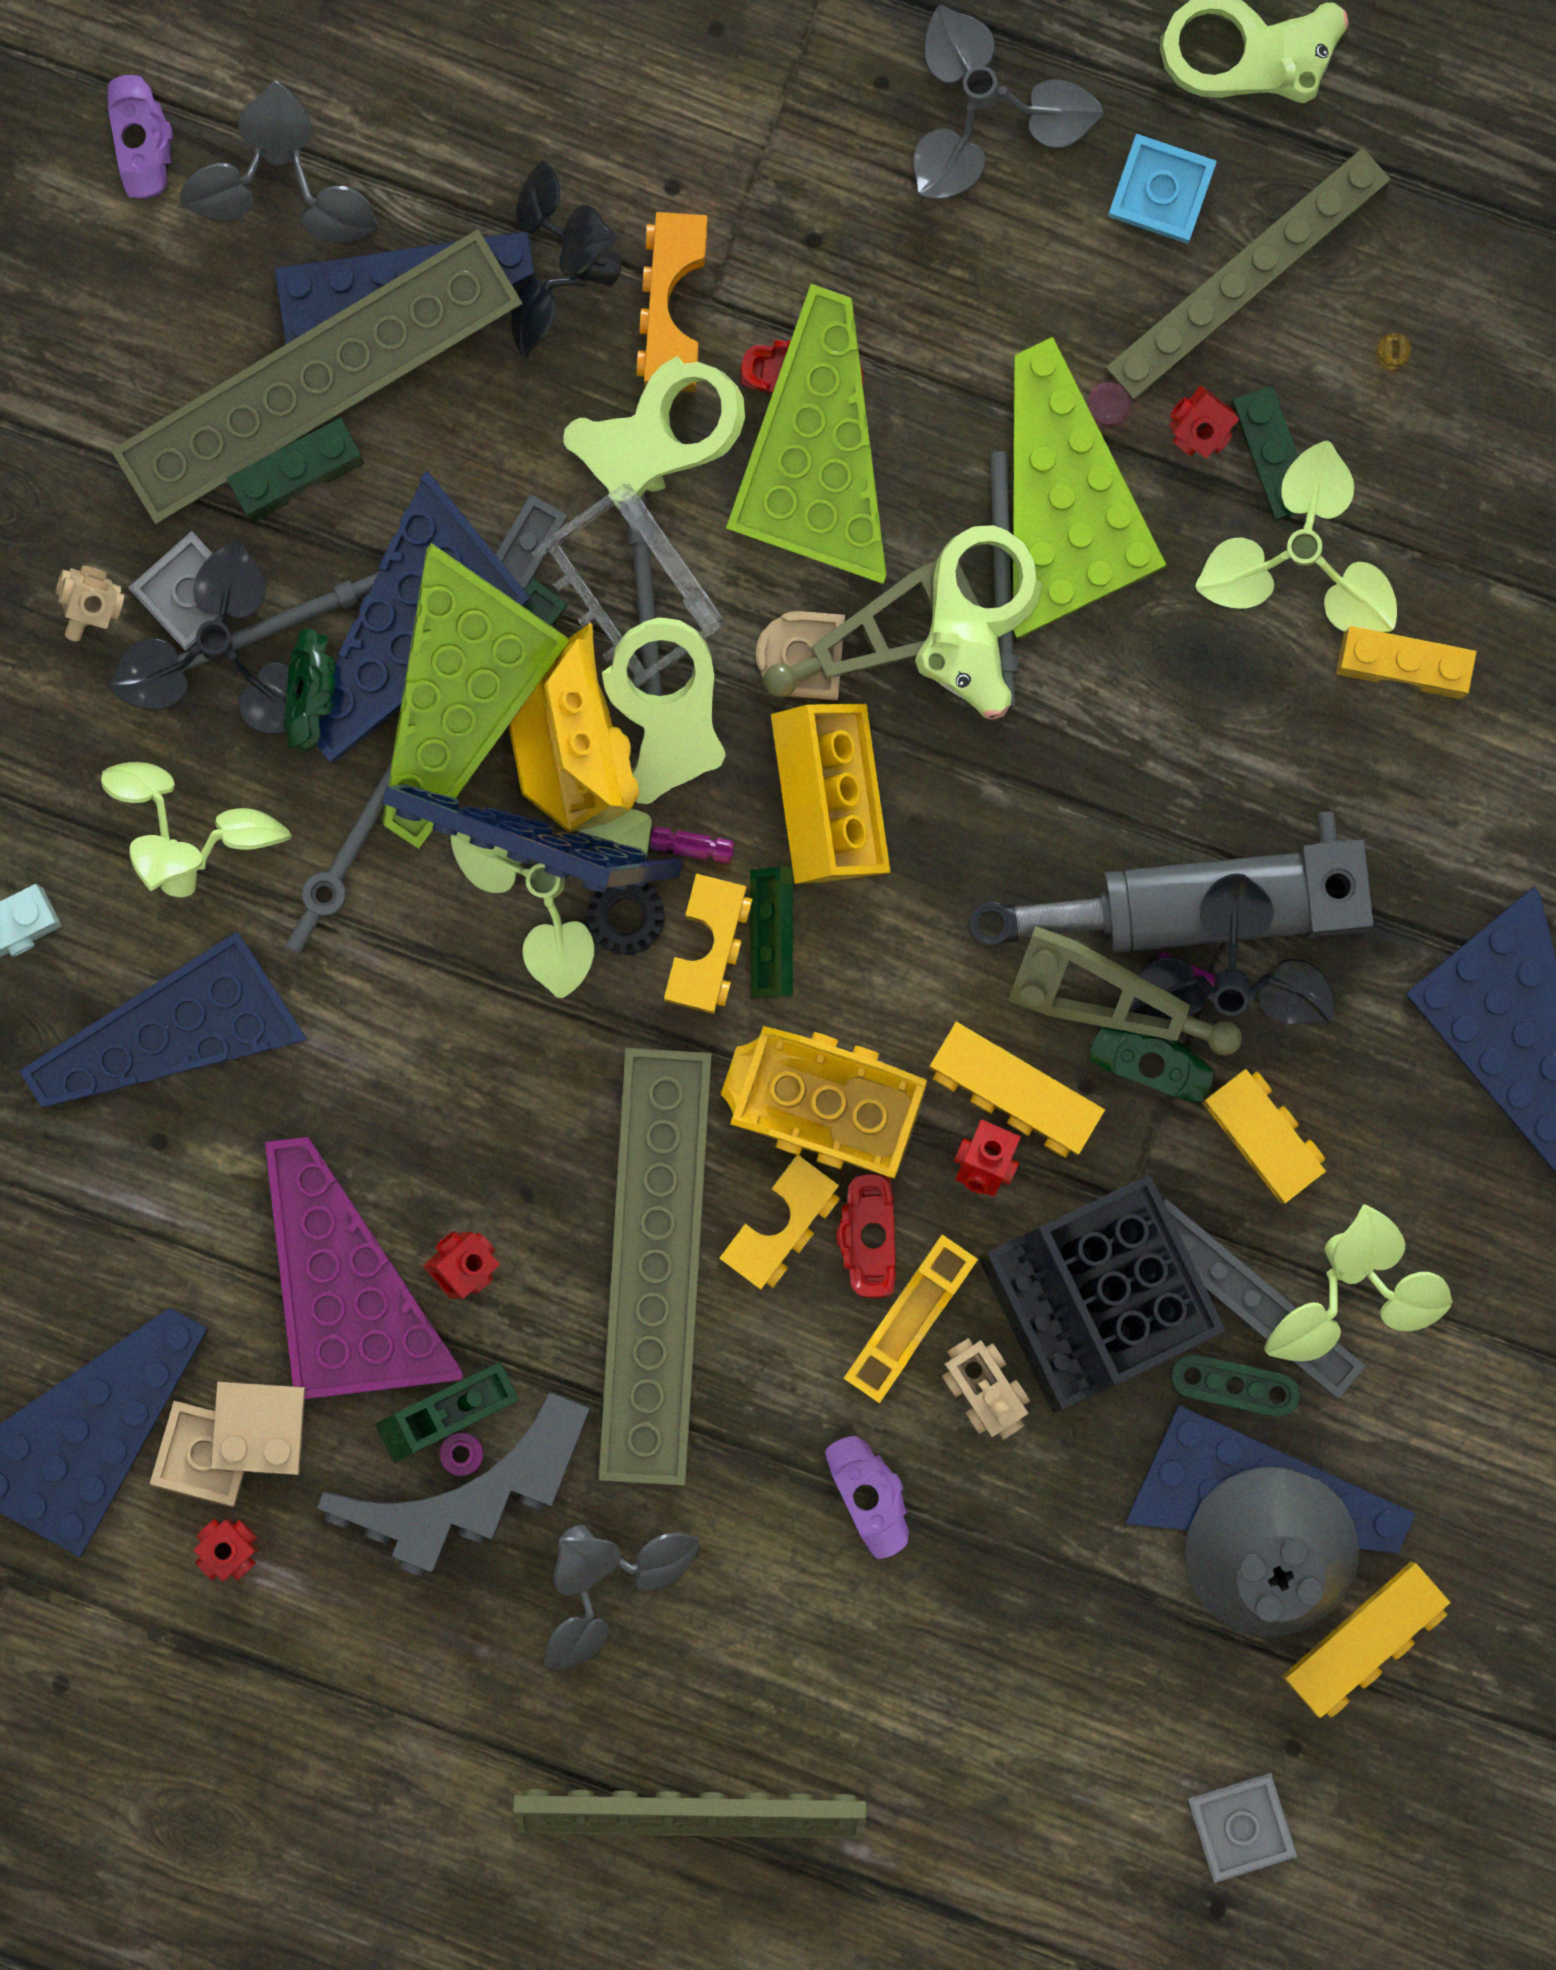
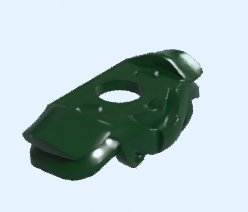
M303 629L298 633L289 661L284 716L287 750L298 748L300 751L306 752L314 748L320 738L319 716H325L333 709L330 699L335 688L334 673L336 671V664L330 656L324 654L328 637L322 634L317 635V631L313 629ZM303 679L304 687L302 694L296 699L297 687Z
M1103 1027L1095 1037L1091 1047L1090 1060L1112 1073L1174 1097L1201 1102L1211 1089L1213 1069L1209 1067L1205 1060L1191 1054V1048L1184 1046L1179 1041ZM1151 1052L1159 1054L1165 1063L1163 1072L1153 1078L1146 1077L1139 1069L1141 1057Z

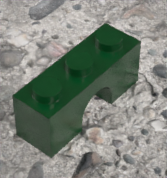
M340 417L227 477V480L251 523H254L288 505V500L302 489L321 481L329 483L365 463Z

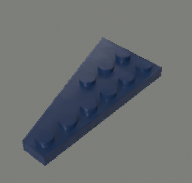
M528 232L484 238L513 287L535 277ZM455 242L275 268L285 343L291 342Z
M237 931L19 1070L41 1107L46 1108L308 1041V1039L241 934Z
M1177 1405L1124 1522L1125 1524L1189 1530L1199 1504L1219 1483L1239 1472L1268 1466L1292 1468L1296 1472L1308 1475L1316 1480L1319 1479L1331 1488L1342 1500L1353 1520L1359 1549L1398 1553L1416 1514Z

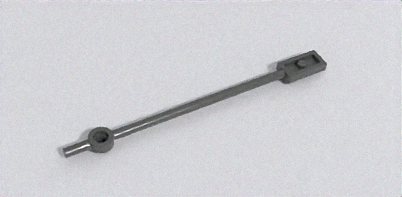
M531 494L495 554L523 589L534 578L568 519L567 514ZM391 763L328 872L312 875L303 886L302 899L307 908L285 944V947L297 954L301 953L321 916L334 915L345 904L346 889L341 881L385 807L382 800L389 782ZM324 887L330 888L333 892L332 899L327 903H321L317 899L318 891Z

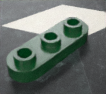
M1193 1354L1179 1358L1171 1369L1170 1377L1174 1389L1179 1394L1193 1399L1274 1417L1286 1416L1293 1412L1300 1399V1391L1296 1382L1291 1377L1281 1373ZM1192 1367L1200 1373L1199 1381L1193 1385L1188 1384L1184 1379L1185 1371ZM1232 1377H1237L1242 1382V1389L1237 1394L1230 1393L1226 1387L1227 1381ZM1278 1386L1284 1391V1398L1280 1403L1275 1404L1269 1399V1391L1273 1387Z

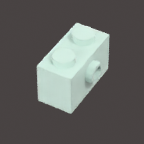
M34 884L0 901V957L10 953L11 957L22 954L35 946L34 940L62 927L44 889L39 885Z

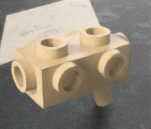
M82 566L81 571L72 568L69 571H61L56 594L59 595L58 603H61L65 617L70 618L65 636L71 641H80L88 624L107 629L110 618L118 619L124 600V594H120L121 586L113 584L110 579H106L107 573L100 569Z
M967 1338L947 1351L951 1359L944 1363L948 1372L942 1375V1378L955 1398L963 1393L972 1408L965 1413L978 1434L987 1430L990 1437L999 1433L1002 1439H1005L1025 1426L1021 1418L1029 1414L1024 1405L1029 1403L1030 1400L1017 1380L1009 1384L1000 1369L1007 1364L993 1343L985 1347L982 1340L973 1345L970 1339ZM970 1362H977L982 1368L981 1375L976 1379H971L966 1375L965 1368Z

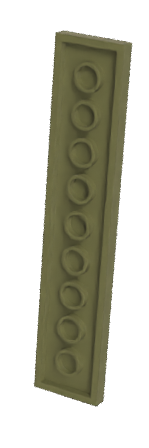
M479 229L111 449V452L155 524H158L228 481L227 477L291 444L523 303Z
M625 1048L598 1481L685 1486L712 1053Z

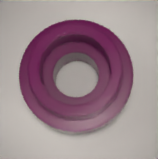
M463 1432L455 1433L443 1442L440 1448V1460L443 1467L449 1473L457 1476H466L475 1472L481 1465L483 1448L478 1439L473 1435ZM458 1446H464L469 1451V1458L464 1463L457 1462L453 1457V1451Z

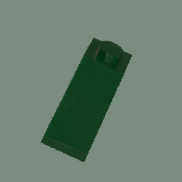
M498 1362L376 1423L375 1426L393 1462L396 1463L519 1401V1398L501 1362Z

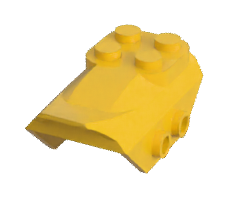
M589 623L569 637L568 644L508 725L522 795L568 832L588 829L614 821L628 812L639 796L638 782L632 775L629 760L631 752L629 739L622 733L621 729L612 726L610 713L598 684L593 646V626Z
M763 1026L761 1034L757 1039L746 1045L736 1047L720 1094L732 1110L731 1125L776 1139L775 1148L800 1156L802 1148L818 1153L817 1162L837 1169H841L843 1162L893 1179L895 1178L919 1113L926 1088V1079L877 1061L879 1053L860 1046H855L853 1053L837 1048V1039L814 1032L812 1039Z

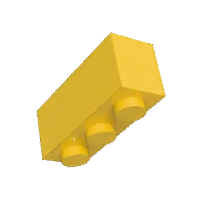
M1244 1069L1205 1099L1202 1104L1279 1203L1284 1204L1326 1172L1321 1165L1325 1161V1157L1311 1140L1304 1143L1294 1129L1299 1125L1286 1107L1281 1106L1277 1109L1267 1096L1272 1090L1257 1071L1251 1075L1247 1069Z

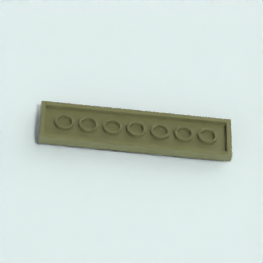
M530 1789L524 1791V1795H514L513 1814L516 1832L525 1834L864 1839L866 1801H857L856 1796L848 1794L831 1796V1801L813 1800V1796L809 1794H790L787 1796V1800H769V1795L764 1793H747L743 1795V1799H725V1794L718 1792L701 1793L699 1798H682L681 1793L663 1791L656 1793L655 1798L638 1797V1793L633 1791L612 1792L611 1797H594V1793L587 1790H572L568 1792V1796H550V1792L547 1790Z

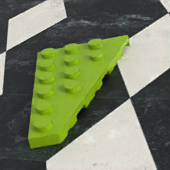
M810 284L726 529L884 584L887 574L852 298Z
M1053 337L1014 356L1013 535L1025 544L1035 563L1036 579L1043 583L1039 602L1028 618L1013 629V635L1016 640L1166 567V563ZM1014 560L1012 598L1015 596L1019 584L1018 568Z
M432 543L428 546L425 553L388 786L407 784L456 798L568 644L569 639ZM385 804L382 819L383 825L419 849L433 830V822L422 818L421 821L401 818L395 814L396 808Z

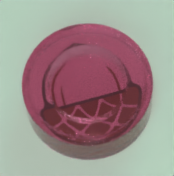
M1105 382L1092 390L1087 406L1097 424L1112 427L1125 420L1130 410L1131 400L1128 392L1121 385L1114 382Z

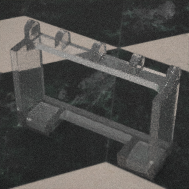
M622 484L542 541L539 544L540 546L531 552L536 560L544 557L548 552L552 555L565 574L564 577L553 584L559 592L569 584H572L590 610L578 619L581 626L584 627L596 619L612 641L614 647L602 655L606 662L613 659L615 647L623 637L559 547V544L614 505L617 506L633 530L637 529L684 597L683 603L702 629L699 632L702 639L706 641L727 626L720 613L630 484ZM679 646L646 670L633 654L628 662V666L635 676L631 682L636 688L641 687L688 654L687 650Z

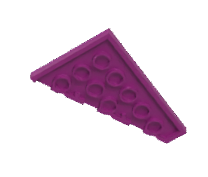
M303 1137L265 1142L293 1387H306L305 1399L464 1380L463 1371L311 1139Z

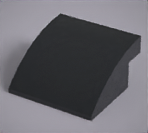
M1150 1174L978 1257L1052 1413L1063 1410L1099 1391L1116 1386L1226 1331Z

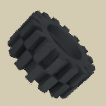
M645 883V886L630 884L626 886V889L611 887L607 889V892L596 891L589 900L586 916L590 932L602 948L611 951L613 954H626L630 956L641 951L644 952L658 940L661 930H663L665 914L661 898L656 890ZM624 899L636 902L643 912L640 926L634 931L627 933L617 931L609 922L611 907L616 902Z

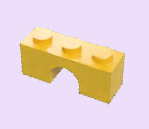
M1349 626L1343 634L1336 674L1377 683L1380 680L1403 682L1420 687L1422 692L1462 700L1469 693L1477 651Z
M696 874L685 916L686 919L706 925L714 936V944L710 953L700 960L689 961L674 957L664 1002L715 1014L717 1005L725 1007L731 985L730 981L723 980L728 963L736 965L742 940L734 938L738 922L747 923L753 900L752 898L745 897L746 886Z
M797 1155L771 1189L784 1199L790 1209V1220L787 1227L776 1235L766 1236L757 1233L745 1224L719 1259L760 1290L766 1283L773 1288L788 1269L782 1261L791 1249L800 1253L813 1236L814 1232L808 1228L818 1214L825 1219L840 1200L834 1194L839 1185L801 1156Z

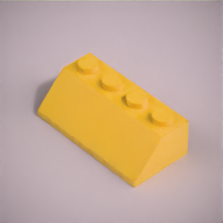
M867 704L804 705L771 714L794 883H824L891 873Z

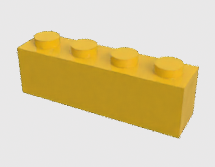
M955 1022L929 1066V1069L935 1072L932 1080L952 1092H955L958 1086L972 1094L969 1100L972 1104L989 1114H992L996 1108L1010 1116L1007 1121L1009 1126L1026 1136H1029L1032 1130L1047 1138L1044 1146L1064 1158L1067 1157L1069 1152L1075 1156L1080 1154L1105 1109L958 1022Z
M1410 1561L1288 1669L1282 1677L1317 1717L1321 1718L1327 1713L1331 1718L1350 1702L1346 1695L1357 1685L1364 1689L1381 1675L1382 1671L1379 1666L1390 1656L1395 1660L1403 1656L1415 1644L1411 1638L1424 1627L1427 1631H1430L1447 1616L1443 1609L1451 1602L1416 1563Z

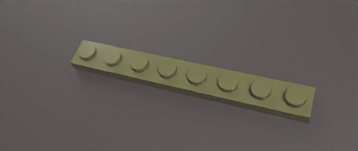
M1364 148L1359 150L1105 368V371L1132 402L1135 401L1383 189L1391 180Z

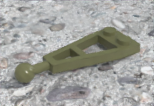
M937 560L914 570L812 645L810 648L813 654L812 657L792 666L782 663L770 666L763 676L765 690L774 697L783 698L789 696L795 690L797 682L820 671L826 680L916 658L925 641L888 649L873 617L917 585L920 586L933 613V577ZM958 562L955 571L957 586L967 600L976 606H980ZM860 627L873 653L834 663L828 650Z
M1037 926L1034 928L1008 999L1009 1002L1047 1016L1178 1041L1180 1033L1184 1032L1208 1041L1209 1047L1215 1053L1224 1056L1236 1052L1242 1043L1241 1031L1234 1023L1221 1021L1212 1025L1188 1016L1191 1005L1085 945ZM1069 960L1122 989L1115 1009L1055 997ZM1134 997L1169 1015L1172 1019L1129 1012Z

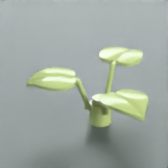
M1329 441L1320 442L1304 451L1292 463L1284 476L1281 492L1285 507L1292 513H1307L1304 529H1300L1290 536L1287 550L1264 562V552L1256 542L1243 537L1228 539L1218 545L1210 554L1195 585L1200 594L1221 606L1236 609L1255 607L1267 600L1274 590V580L1267 570L1291 558L1294 563L1301 566H1308L1313 563L1318 564L1337 583L1327 591L1324 599L1326 615L1336 628L1344 632L1349 626L1379 632H1390L1396 625V598L1390 582L1381 570L1369 563L1355 562L1346 569L1342 578L1321 556L1322 541L1318 534L1312 531L1315 514L1324 519L1335 518L1349 507L1354 495V482L1350 470Z
M144 762L121 763L102 771L101 785L114 799L129 803H142L152 799L156 803L161 836L146 835L133 840L129 849L132 865L150 891L161 885L163 892L171 896L187 897L192 895L196 888L197 871L206 868V859L216 841L220 839L230 848L249 850L290 840L292 837L286 827L263 812L247 808L232 809L216 817L215 825L218 830L212 831L200 853L196 847L189 843L177 842V840H170L165 804L161 794L172 792L175 783L167 771L156 765Z
M630 809L612 822L579 830V832L641 848L642 851L646 852L647 856L652 819L644 812ZM458 832L457 835H451V844L456 861L466 877L475 886L490 893H504L513 887L517 872L526 877L528 890L534 896L544 899L554 926L542 924L531 930L523 944L524 963L531 975L548 988L557 998H564L571 994L584 981L590 971L594 959L595 946L590 931L583 923L577 921L568 922L563 925L561 923V917L554 904V898L563 891L565 878L546 873L544 871L545 865L541 863L527 869L520 865L521 862L509 859L506 856L507 850L496 846L494 849L475 846L469 842L470 836Z
M1363 1205L1351 1226L1344 1233L1332 1237L1325 1246V1253L1332 1266V1269L1326 1273L1329 1279L1328 1310L1326 1311L1319 1303H1309L1298 1307L1287 1315L1268 1338L1264 1350L1272 1357L1291 1361H1311L1328 1353L1336 1345L1341 1334L1338 1323L1332 1320L1338 1312V1280L1348 1284H1356L1367 1276L1379 1292L1389 1299L1380 1310L1382 1320L1387 1326L1398 1331L1420 1330L1438 1321L1450 1309L1451 1303H1453L1449 1287L1443 1278L1434 1273L1418 1272L1402 1279L1397 1284L1394 1292L1389 1290L1373 1272V1269L1386 1270L1396 1265L1404 1254L1405 1240L1398 1227L1388 1217L1367 1205Z

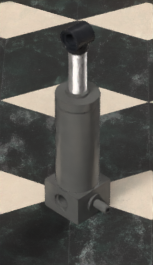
M1321 812L1317 815L1320 842L1302 846L1298 852L1123 870V872H1104V892H1100V898L1063 901L1052 904L1044 903V905L1036 904L1033 906L1025 905V907H1016L1014 903L999 904L987 902L974 909L969 919L968 930L976 944L984 948H994L1003 943L1018 942V938H1023V935L1024 937H1031L1035 926L1058 934V931L1059 934L1061 932L1066 934V930L1067 933L1069 931L1074 933L1077 930L1078 932H1085V928L1086 931H1093L1097 928V930L1102 929L1104 935H1109L1113 954L1130 952V950L1133 952L1229 942L1230 935L1214 937L1205 931L1200 919V906L1205 893L1217 880L1224 876L1238 873L1246 875L1261 886L1273 903L1274 915L1270 927L1262 935L1250 939L1304 934L1305 939L1365 933L1374 925L1364 839L1353 841L1337 840L1334 813ZM1333 880L1341 885L1343 890V897L1341 899H1334L1328 895L1325 889L1326 881ZM994 914L1000 918L1003 926L1002 931L998 935L991 937L982 934L978 927V921L983 915ZM1238 936V941L1249 940V938H1243Z

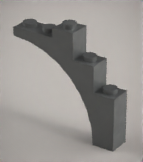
M550 1392L533 1425L515 1448L488 1472L458 1489L427 1499L395 1503L357 1500L325 1491L321 1496L317 1509L326 1512L324 1520L348 1529L350 1522L365 1527L364 1536L384 1544H388L390 1538L398 1540L391 1556L400 1560L398 1568L422 1577L424 1570L429 1572L435 1571L453 1524L460 1527L458 1535L482 1544L484 1537L493 1539L512 1491L519 1493L517 1502L541 1511L543 1504L553 1506L591 1408Z

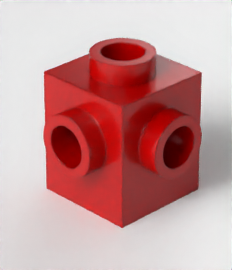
M1200 385L1190 399L1184 397L1176 404L1170 414V418L1173 420L1169 423V427L1176 435L1172 440L1175 445L1191 457L1197 451L1207 459L1213 451L1217 454L1227 445L1232 437L1230 430L1239 418L1234 410Z
M981 1119L972 1140L963 1138L953 1162L961 1166L955 1181L964 1184L972 1192L995 1197L1001 1183L1009 1186L1016 1172L1019 1162L1012 1159L1021 1136Z
M453 1231L436 1245L435 1248L438 1252L422 1267L449 1299H464L470 1292L476 1294L489 1285L493 1280L491 1273L500 1264L492 1255L495 1252L494 1247L482 1234L477 1233L475 1235L474 1232H459L457 1234Z
M229 1518L221 1524L214 1519L196 1536L201 1543L193 1549L199 1556L195 1563L212 1581L217 1576L222 1582L228 1580L231 1576L238 1581L256 1564L251 1557L260 1550L253 1543L257 1537L240 1519L234 1523ZM221 1542L227 1543L231 1547L232 1552L228 1559H221L216 1554V1547Z

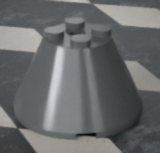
M1268 1466L1239 1472L1219 1483L1205 1496L1198 1506L1189 1530H1187L1184 1554L1191 1586L1200 1602L1215 1618L1225 1625L1246 1634L1261 1637H1281L1302 1632L1315 1626L1340 1605L1352 1586L1356 1575L1359 1546L1353 1520L1342 1500L1331 1488L1319 1479L1316 1480L1308 1475L1296 1472L1292 1468Z

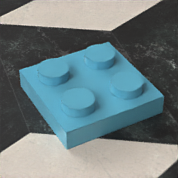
M1136 134L1108 217L1188 244L1217 161Z

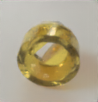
M1400 333L1386 334L1380 339L1376 347L1378 361L1383 366L1391 369L1403 366L1411 355V344ZM1391 339L1398 340L1399 359H1392Z

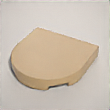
M794 611L785 613L773 620L761 633L756 648V662L762 678L766 670L774 664L782 663L792 666L812 657L813 654L810 650L812 645L844 623L845 615ZM843 640L828 650L834 663L841 661ZM820 671L797 682L795 690L787 697L838 702L840 676L825 680Z

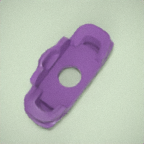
M122 75L113 79L108 84V111L119 173L128 197L147 199L160 195L167 186L166 165L171 164L170 149L171 142L173 141V132L170 123L166 121L162 113L160 103L154 101L152 90L144 82L143 78L136 75ZM131 125H140L146 132L144 143L138 148H128L123 142L124 131Z
M850 1436L834 1442L826 1449V1458L832 1476L861 1538L875 1558L881 1559L893 1556L907 1545L909 1529L904 1519L907 1510L904 1506L901 1480L896 1473L893 1474L880 1455H874L868 1443L862 1438ZM870 1485L878 1492L879 1500L873 1509L863 1510L856 1505L854 1492L859 1486Z

